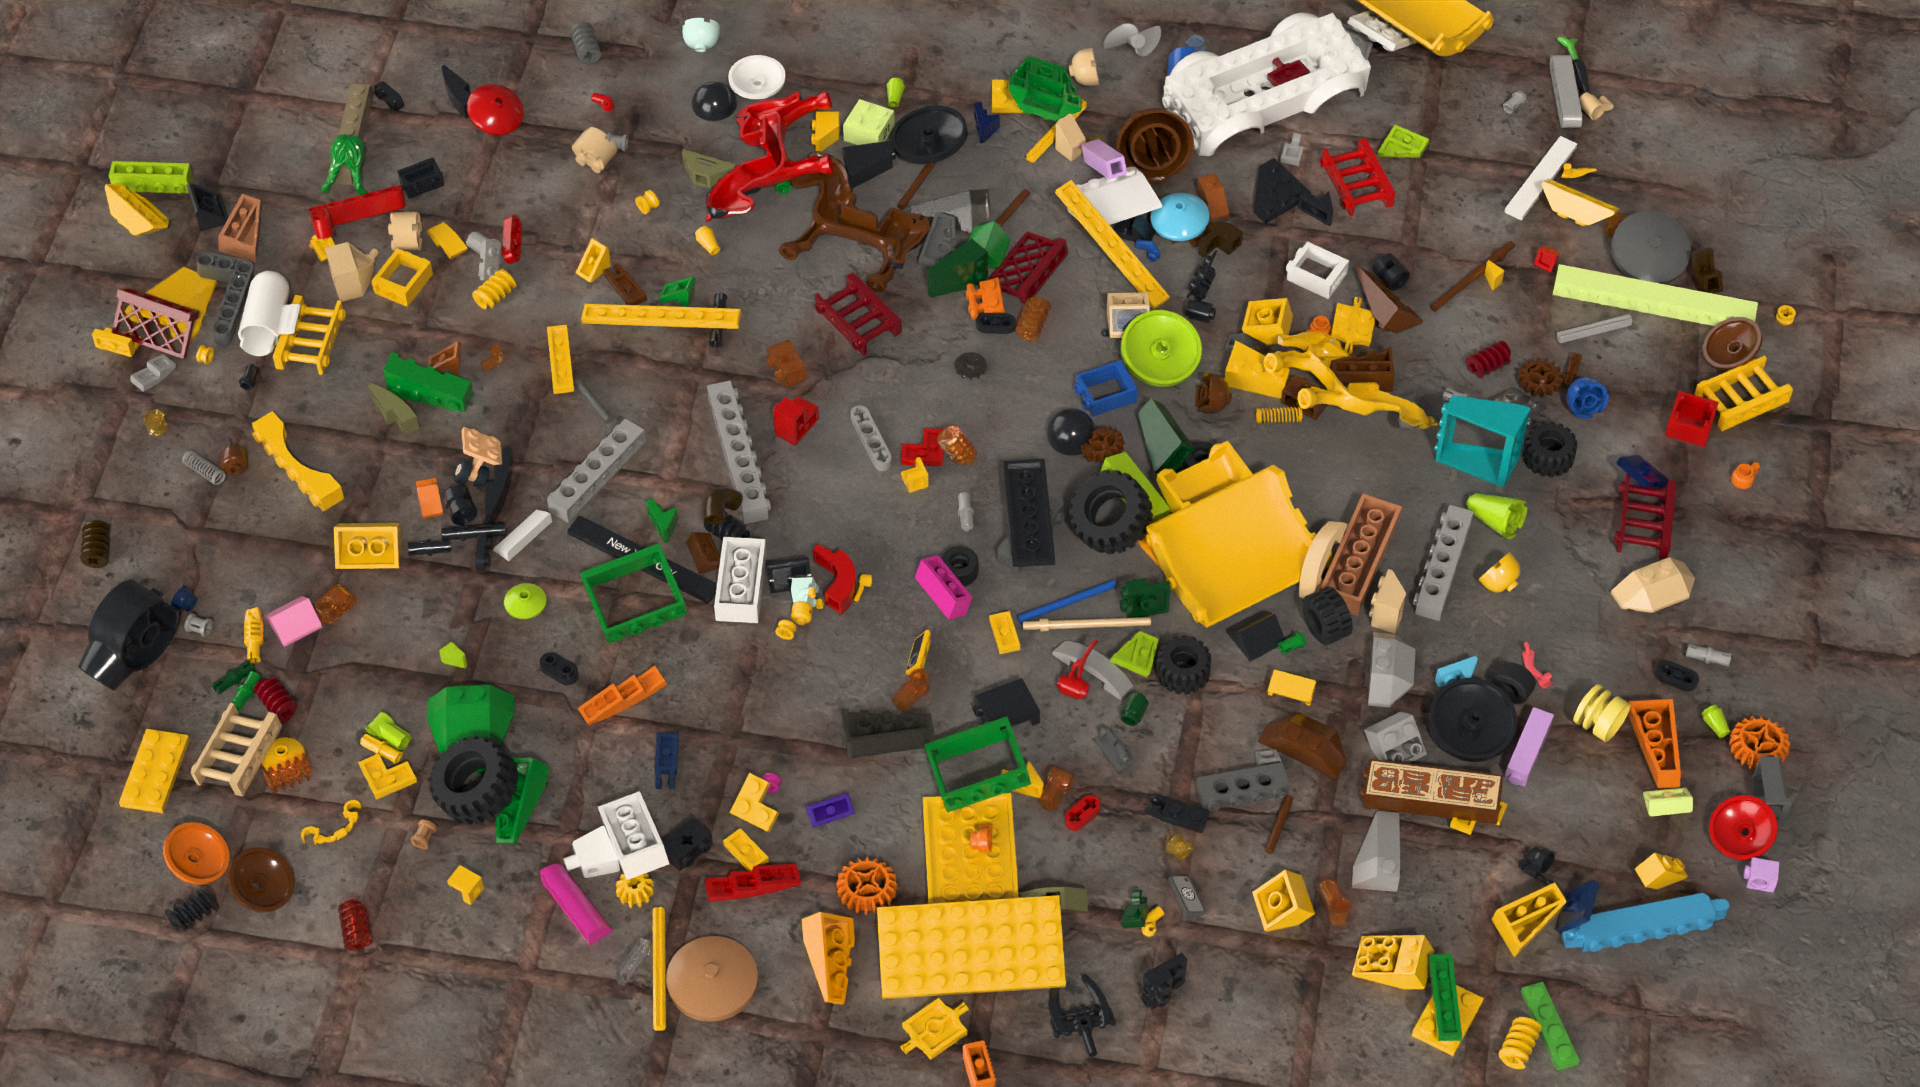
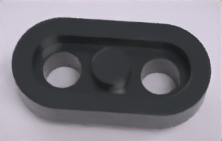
M380 81L375 85L374 93L376 97L385 101L390 109L398 111L404 107L402 97L387 83Z
M982 313L976 318V328L982 333L1010 334L1016 329V319L1013 315L1006 313Z
M488 533L478 534L475 554L476 571H485L486 567L490 566V554H488V551L492 550L493 539L489 537Z
M546 653L540 658L541 671L563 685H572L577 682L579 678L578 668L573 663L556 653Z
M1672 661L1660 662L1655 672L1659 681L1686 692L1695 690L1699 682V676L1695 671Z

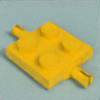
M1358 297L1354 298L1353 306L1337 303L1331 336L1346 343L1344 350L1347 352L1349 348L1348 354L1353 352V345L1369 347L1372 339L1375 317L1371 310L1361 308L1362 299L1360 297L1359 300Z
M937 998L904 1021L902 1028L911 1039L900 1046L902 1051L907 1054L915 1047H918L932 1060L967 1035V1029L962 1025L959 1017L969 1011L967 1005L963 1002L955 1009H951L940 998Z

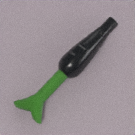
M1558 37L1557 40L1568 49L1569 55H1571L1576 82L1583 94L1586 92L1591 94L1586 65L1584 61L1578 58L1575 49L1578 39Z

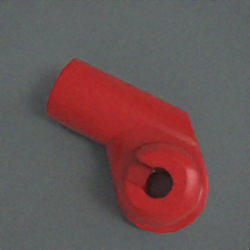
M599 93L592 94L591 101L600 103L605 112H611L614 109V103L610 96Z

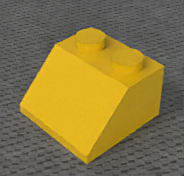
M1288 299L1249 301L1242 331L1267 345L1278 344V334L1289 335L1293 319Z
M1284 870L1252 892L1265 931L1299 925L1315 914L1303 877L1294 872Z

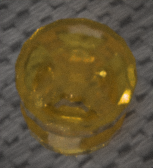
M151 410L145 414L144 423L150 435L158 436L166 431L167 423L161 411Z
M1176 834L1169 841L1165 850L1169 854H1174L1177 861L1182 862L1190 855L1194 845L1191 842H1186L1181 834Z

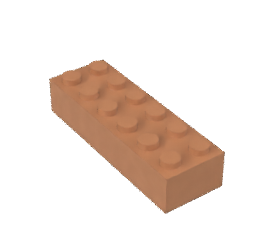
M1362 494L1320 587V589L1327 586L1333 587L1346 602L1350 614L1359 616L1398 527L1402 512V506L1366 494Z

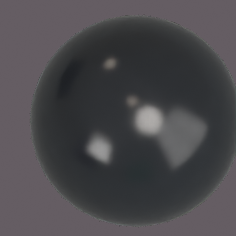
M711 81L701 85L695 91L692 98L693 112L701 119L707 121L726 119L737 108V99L734 92L722 82Z
M1068 408L1059 411L1052 417L1047 428V438L1051 447L1057 452L1069 456L1082 454L1081 446L1087 442L1089 444L1088 440L1092 438V432L1096 428L1093 420L1087 413L1079 409Z

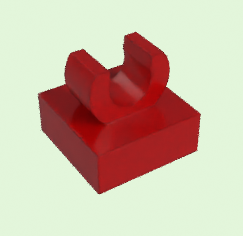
M1542 245L1538 250L1534 265L1552 273L1560 253L1552 247L1548 248Z

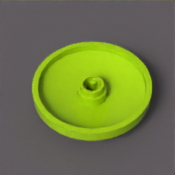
M1153 310L1140 314L1126 327L1121 340V355L1125 366L1138 380L1151 386L1170 387L1186 381L1195 372L1201 359L1202 345L1196 329L1184 317L1166 310Z

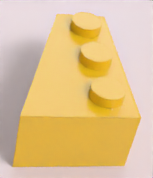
M1235 340L1225 371V380L1229 387L1281 399L1282 390L1288 384L1290 369L1282 368L1279 372L1268 373L1264 367L1265 356Z
M1553 883L1497 909L1491 920L1515 958L1560 913L1567 901L1556 883Z

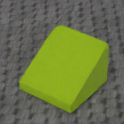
M450 642L439 650L443 663L461 668L467 667L465 653L454 643Z

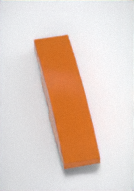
M653 666L639 677L632 675L617 687L614 683L578 707V710L586 723L591 725L630 708L668 684L658 668Z

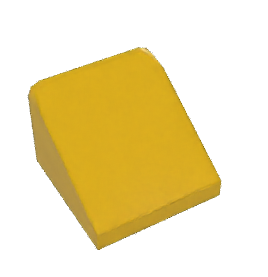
M1488 260L1484 275L1493 291L1502 284L1504 270Z

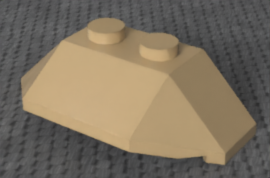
M1669 557L1633 571L1611 590V595L1621 609L1628 610L1629 608L1635 611L1653 613L1689 599L1695 577L1684 562Z

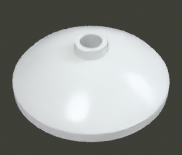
M763 55L748 56L740 59L731 67L728 74L729 85L735 93L744 98L765 99L781 90L785 83V70L777 60Z

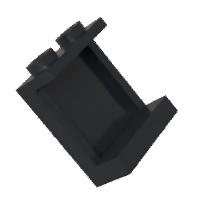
M1023 678L975 695V705L972 708L977 718L980 717L981 725L1006 716L1011 727L1028 720L1032 726L1040 723V710Z

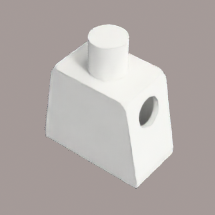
M604 826L573 841L574 855L563 858L567 871L580 867L584 878L620 871L617 855Z

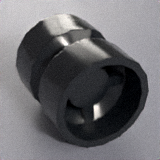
M1391 253L1380 257L1373 266L1374 273L1393 291L1404 286L1410 278V272Z
M462 485L454 486L443 494L444 504L454 524H467L476 518L477 510L468 488Z

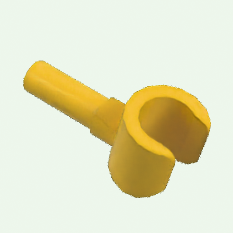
M860 575L859 589L854 601H859L864 587L872 586V575Z

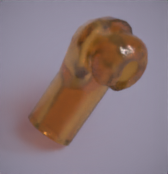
M493 345L490 348L492 352L490 358L480 362L483 371H487L501 363L504 352L500 345Z

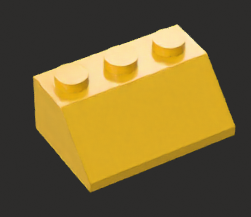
M338 523L334 527L335 569L399 568L402 547L401 523Z

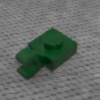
M1142 889L1132 891V905L1125 907L1120 922L1124 929L1144 927L1149 908L1146 905L1147 897H1141Z

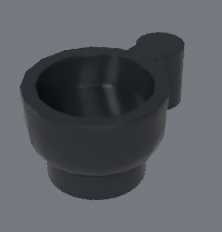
M1534 847L1528 855L1527 860L1530 865L1526 867L1525 874L1536 879L1540 873H1546L1554 861L1555 853L1547 848Z

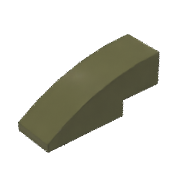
M373 383L368 385L370 396L388 425L396 422L404 435L419 429L416 414L402 399L383 387Z

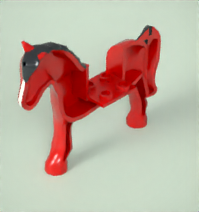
M828 91L821 92L819 95L809 96L804 100L799 92H795L785 98L768 99L747 105L736 114V121L741 126L740 138L750 146H762V148L767 150V156L740 163V166L736 165L732 171L727 172L713 185L711 191L707 194L706 206L709 213L705 219L706 222L714 218L726 219L734 215L749 213L754 209L755 203L753 198L747 195L757 193L762 188L772 187L805 174L823 173L829 175L834 173V165L829 155L821 158L810 156L799 161H791L787 156L784 143L788 127L797 119L810 112H816L818 109L826 111L833 108Z

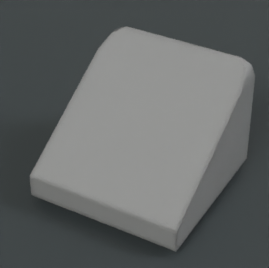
M1276 749L1255 752L1258 766L1281 763V758Z

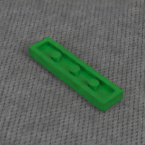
M1452 954L1429 955L1428 962L1438 1041H1461L1462 1030Z

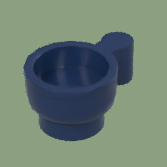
M183 586L174 595L171 607L178 610L179 615L183 610L190 612L197 602V597L193 595L190 589Z

